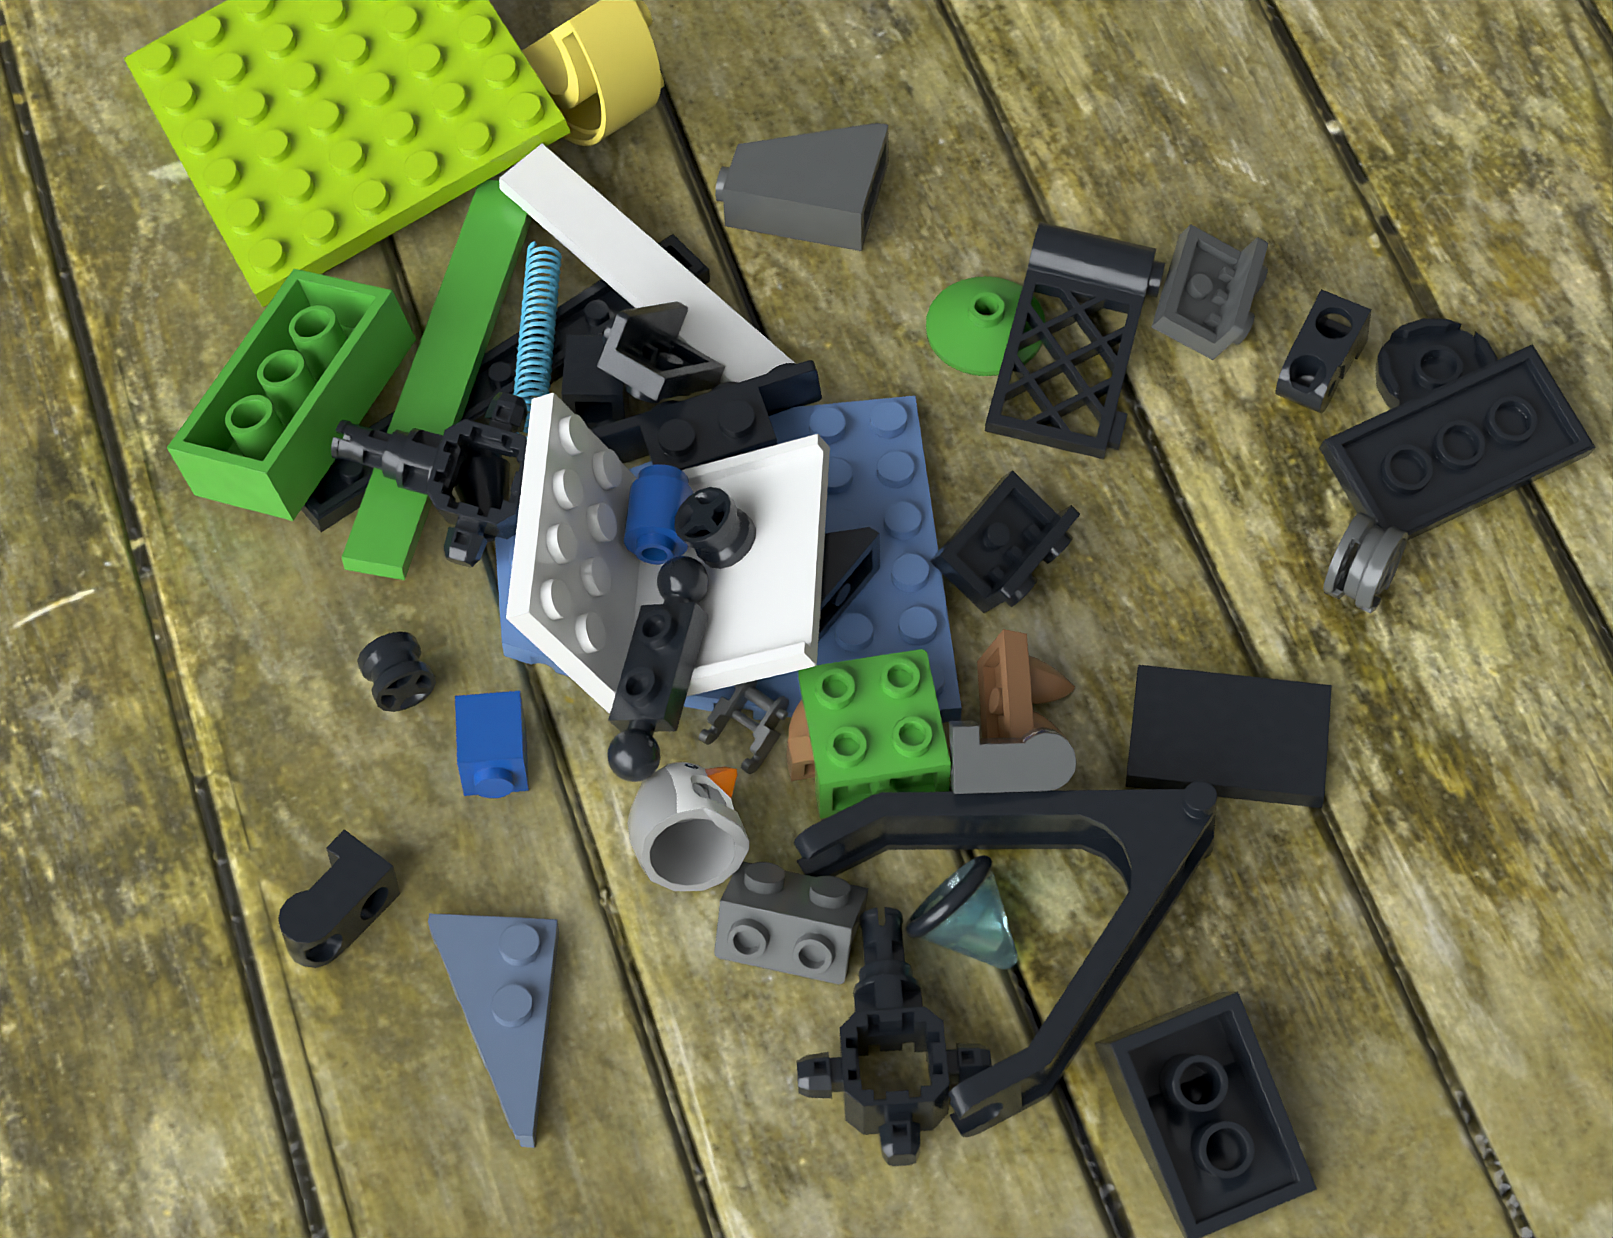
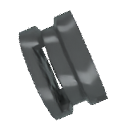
M1363 512L1357 513L1335 551L1325 578L1324 593L1337 599L1342 598L1344 595L1355 599L1357 608L1370 614L1374 612L1381 602V598L1375 596V593L1379 595L1384 589L1388 590L1402 559L1407 544L1408 532L1395 526H1391L1386 530L1376 525L1374 517Z

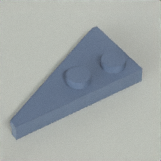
M429 913L428 925L435 945H437L452 988L462 1006L468 1027L484 1066L491 1077L508 1125L512 1129L515 1139L520 1140L521 1147L535 1148L559 940L557 919Z

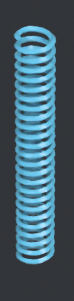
M536 241L532 242L527 248L517 368L515 370L516 376L513 395L523 398L527 405L528 414L523 431L525 433H528L527 427H529L528 419H530L529 412L531 411V405L529 404L535 398L529 396L540 397L550 394L549 389L551 386L549 382L551 381L550 374L553 364L552 351L555 341L554 328L557 318L558 283L560 281L559 275L561 273L562 259L561 253L555 248L549 246L534 248L537 245ZM538 251H550L553 252L556 255V257L546 253L537 254L535 256L534 254ZM539 258H547L553 261H542ZM537 266H550L552 268L545 269ZM537 273L550 274L551 276H541ZM542 280H543V281H548V282H550V283H547V284H546V283H539V282H536V281H542ZM536 288L549 289V291H540ZM535 296H547L549 298H538ZM535 303L547 304V306H539ZM534 311H545L547 313H537ZM540 318L545 319L546 321H538L535 319ZM532 326H542V327H546V328H543V329H542V328H535V327H532ZM533 334H543L546 336H536ZM534 341H539V342H543V344H538V343H533V342H534ZM531 349H540L543 351H534ZM531 357H541L543 359H534ZM529 380H537V381H541V382H532V381H529Z

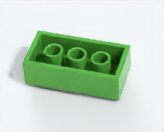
M293 269L167 447L195 496L294 521L335 460L331 455L333 437L343 439V434L335 431L340 421L344 419L359 425L416 341L393 290Z

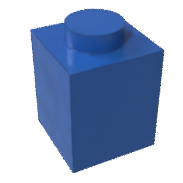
M508 691L455 696L457 765L464 796L479 795L485 798H501L509 795L511 792L529 791L526 721L521 692Z

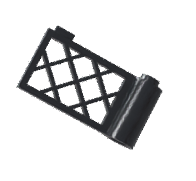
M1039 222L984 431L1099 459H1104L1107 448L1119 450L1128 413L1116 411L1145 297L1146 295L1158 297L1166 264L1165 262L1154 260L1156 248ZM1034 293L1060 298L1068 311L1043 323L1031 306ZM1103 308L1128 314L1124 327L1104 337L1088 317ZM1026 322H1028L1032 329L1024 333ZM1077 322L1091 343L1066 355L1052 334ZM1041 340L1055 362L1030 374L1018 357V352ZM1120 344L1118 354L1116 356V354L1113 352L1111 348ZM1100 354L1113 374L1112 377L1090 388L1075 366ZM1014 372L1019 380L1010 384ZM1064 373L1078 394L1053 407L1039 387V384ZM1025 391L1029 393L1042 412L1026 421L1002 415L1005 402ZM1107 394L1103 407L1098 398ZM1087 405L1100 424L1097 436L1093 437L1071 432L1061 417Z

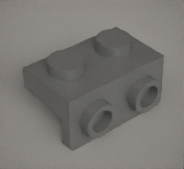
M1190 224L1178 237L1151 327L1211 360H1214L1230 344L1239 345L1246 338L1253 325L1255 314L1250 311L1252 300L1262 287L1268 273V268L1263 265L1268 242L1257 237L1241 252Z
M742 862L739 869L733 873L720 900L714 954L719 959L834 984H843L848 974L851 945L860 925L859 918L866 911L869 888L848 884L845 880L834 876L814 877L785 871L773 863Z

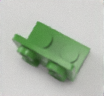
M918 649L827 663L798 671L800 691L815 764V796L820 819L828 818L872 795L882 792H949L951 762L928 654L925 650Z

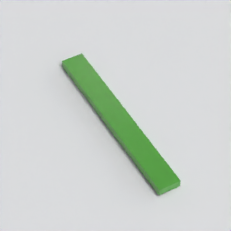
M488 179L476 188L387 431L389 434H393L396 429L410 432L413 428L444 435L445 429L462 420L532 221V217L500 190V182L498 180ZM374 468L342 554L344 569L405 580L432 505L431 498L428 495L399 488L396 480L384 477L382 470Z

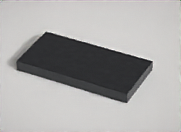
M1533 344L1325 439L1319 447L1356 512H1363L1374 517L1376 525L1386 530L1391 526H1395L1407 531V541L1585 458L1596 448Z

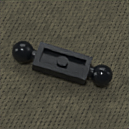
M689 556L671 558L659 570L657 588L664 599L663 604L641 605L608 721L620 733L612 739L608 747L607 759L614 774L625 781L639 782L654 774L661 759L660 747L653 737L654 732L677 731L709 616L697 604L707 593L709 586L708 574L705 567L698 560Z

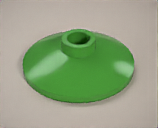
M982 276L958 281L944 289L933 300L926 317V335L934 353L944 363L963 373L977 376L999 375L1022 286L1007 279ZM1033 296L1031 306L1043 323H1045L1043 309L1038 300ZM1026 322L1024 333L1032 329L1028 322ZM1041 340L1018 352V357L1024 365L1038 353L1043 344Z

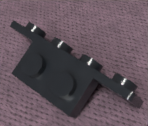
M813 360L798 364H782L773 368L767 374L739 383L725 382L715 386L710 392L682 401H665L656 405L650 411L622 420L609 419L602 421L590 430L608 449L616 453L622 463L650 456L652 465H669L680 470L696 467L777 445V439L769 416L793 407L806 406L820 401L822 394L818 371Z

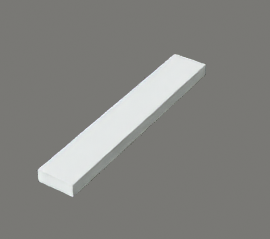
M540 144L499 178L500 190L632 306L640 308L676 301L687 306L688 312L677 339L726 366L720 379L721 384L725 382L739 383L767 374L779 365L795 363L544 144Z

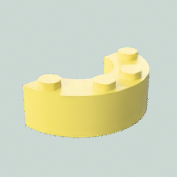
M600 0L522 50V53L568 124L571 133L564 136V139L581 146L595 145L648 111L658 101L660 90L664 87V80L660 72L654 42L648 29L652 25V16L643 0Z

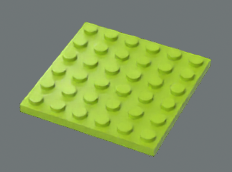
M226 0L124 57L143 95L262 307L271 302L293 269L323 274L515 165L540 144L548 146L571 133L562 113L489 0Z

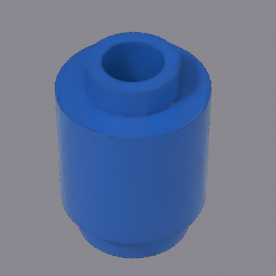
M669 465L647 466L640 470L638 479L630 486L624 545L639 560L648 564H664L671 558L682 556L688 549V545L677 536L674 524L679 507L693 494V490L688 485V476L676 467Z

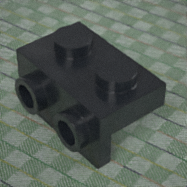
M678 301L620 311L609 322L602 338L604 350L597 365L598 368L626 383L625 389L630 395L649 403H659L663 399L677 396L686 397L690 396L691 393L713 389L719 384L726 366L677 339L688 312V307Z
M1012 470L998 481L930 562L981 612L986 613L1003 602L1013 607L1037 583V579L1031 573L1043 560L1046 564H1049L1070 544L1073 536L1067 530L1080 516V513L1072 505L1056 513Z

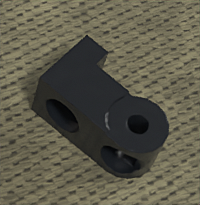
M1321 289L1283 364L1276 385V395L1316 412L1323 413L1329 405L1340 379H1344L1354 358H1359L1368 341L1371 309ZM1328 314L1344 316L1350 322L1351 327L1329 319Z
M345 829L326 847L331 867L309 890L295 893L288 898L279 912L278 921L288 954L296 963L304 967L317 968L332 962L400 895L393 865Z

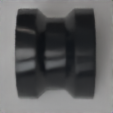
M707 487L696 491L681 504L675 516L674 528L677 536L689 547L694 548L697 556L710 568L723 569L733 566L746 556L755 541L756 528L752 519L745 512L736 508L734 500L720 488Z
M399 631L380 636L367 644L357 659L358 667L363 677L374 683L371 689L377 706L383 711L396 712L413 707L426 699L435 687V676L430 666L419 660L422 654L416 637L411 633Z

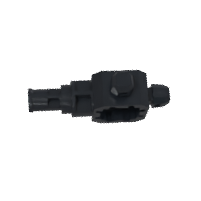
M499 392L492 399L484 417L489 423L488 425L464 419L445 429L444 435L413 428L410 432L396 429L393 434L356 425L351 423V421L343 419L335 430L337 433L343 434V439L333 437L331 455L332 458L338 460L344 459L380 469L384 477L396 480L399 488L428 495L443 518L448 523L455 525V527H448L444 544L446 559L452 563L472 568L480 560L488 542L483 537L484 533L504 539H509L516 535L527 445L525 435L518 434L517 432L524 431L528 414L525 400L517 395ZM483 449H487L507 457H516L520 464L519 471H516L510 488L509 501L503 500L500 510L490 507L488 511L477 506L455 502L456 498L453 496L452 491L454 487H457L462 472L461 464L463 458L469 459L472 450L482 453Z
M877 907L863 912L859 918V924L862 928L865 965L860 968L858 973L859 982L853 989L855 1012L840 1027V1057L829 1058V1052L806 1055L797 1060L798 1093L808 1098H832V1092H843L845 1121L863 1135L878 1134L881 1154L888 1165L893 1167L910 1166L916 1163L920 1155V1131L933 1130L948 1114L949 1084H959L991 1067V1052L989 1047L979 1043H956V1049L946 1050L944 1022L923 1006L920 982L913 977L911 965L905 962L902 932L903 915L901 911L895 908L884 907L885 923L881 926L878 920ZM914 1042V1053L926 1052L930 1085L921 1086L919 1097H909V1090L886 1092V1099L874 1100L873 1089L862 1090L859 1056H868V1045H880V1052L899 1051L902 1050V1043Z

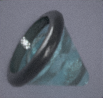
M987 855L975 857L940 884L908 919L905 926L907 935L914 939L921 938L999 969H1010L1017 962L1018 953L992 870V859Z

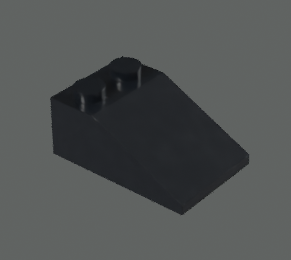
M1238 991L1215 993L1094 1043L1119 1107L1184 1238H1202L1317 1190Z

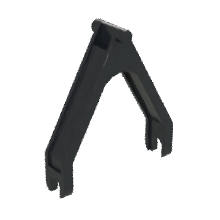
M1205 781L1193 782L1186 789L1057 790L954 794L953 792H882L872 795L810 826L796 837L794 845L802 857L796 861L805 875L814 877H835L887 850L1082 849L1105 859L1122 876L1128 894L1029 1047L969 1077L948 1093L951 1099L950 1105L955 1111L950 1114V1117L962 1137L977 1135L1037 1104L1052 1093L1202 860L1211 855L1214 846L1217 792L1211 784Z

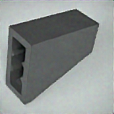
M872 123L737 144L730 167H721L716 183L715 198L716 201L724 203L725 226L862 251L889 163V125Z

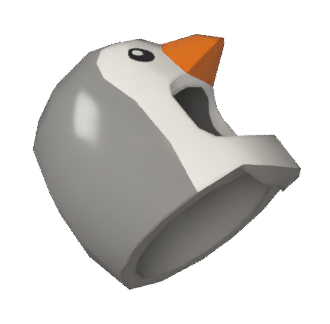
M675 762L667 764L642 781L632 803L627 824L631 846L641 868L650 881L673 891H704L723 883L739 869L749 850L750 842L738 812L733 808L731 799L738 775L737 769L726 766L705 769L693 763Z

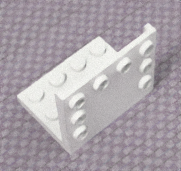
M555 393L533 398L531 403L506 619L610 714L641 605L663 604L664 602L657 588V576L663 564L645 563L639 560L624 545L630 486L637 478L619 460L616 453L608 449L586 426L580 416L574 414ZM819 434L682 470L688 476V485L692 488L693 493L707 487L722 489L734 500L736 508L745 512L752 519L756 528L755 541L751 550L741 561L731 567L723 569L710 568L697 556L695 549L689 546L682 555L698 560L705 567L709 578L707 593L697 603L709 616L687 696L817 666L830 447Z

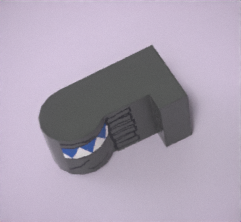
M976 720L949 721L951 789L954 794L1050 791L1059 789L1069 782L1075 772L1076 756L1074 749L1068 740L1054 729L1044 727L1032 729L1021 738H980L979 725Z

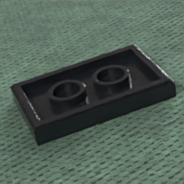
M1138 665L1125 787L1186 789L1193 782L1205 781L1215 788L1217 797L1322 808L1325 796L1332 685Z

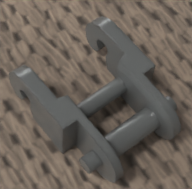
M758 680L735 685L734 688L736 690L730 699L721 696L707 718L708 723L712 725L709 730L703 729L699 734V740L706 745L713 743L719 737L730 718L737 720L753 731L752 735L755 741L749 749L754 755L751 759L746 758L741 764V769L748 774L754 773L762 765L781 733L775 730L780 720H785L788 716L786 711L789 705L788 698L781 696L774 701L756 689ZM748 700L766 711L759 724L741 712Z

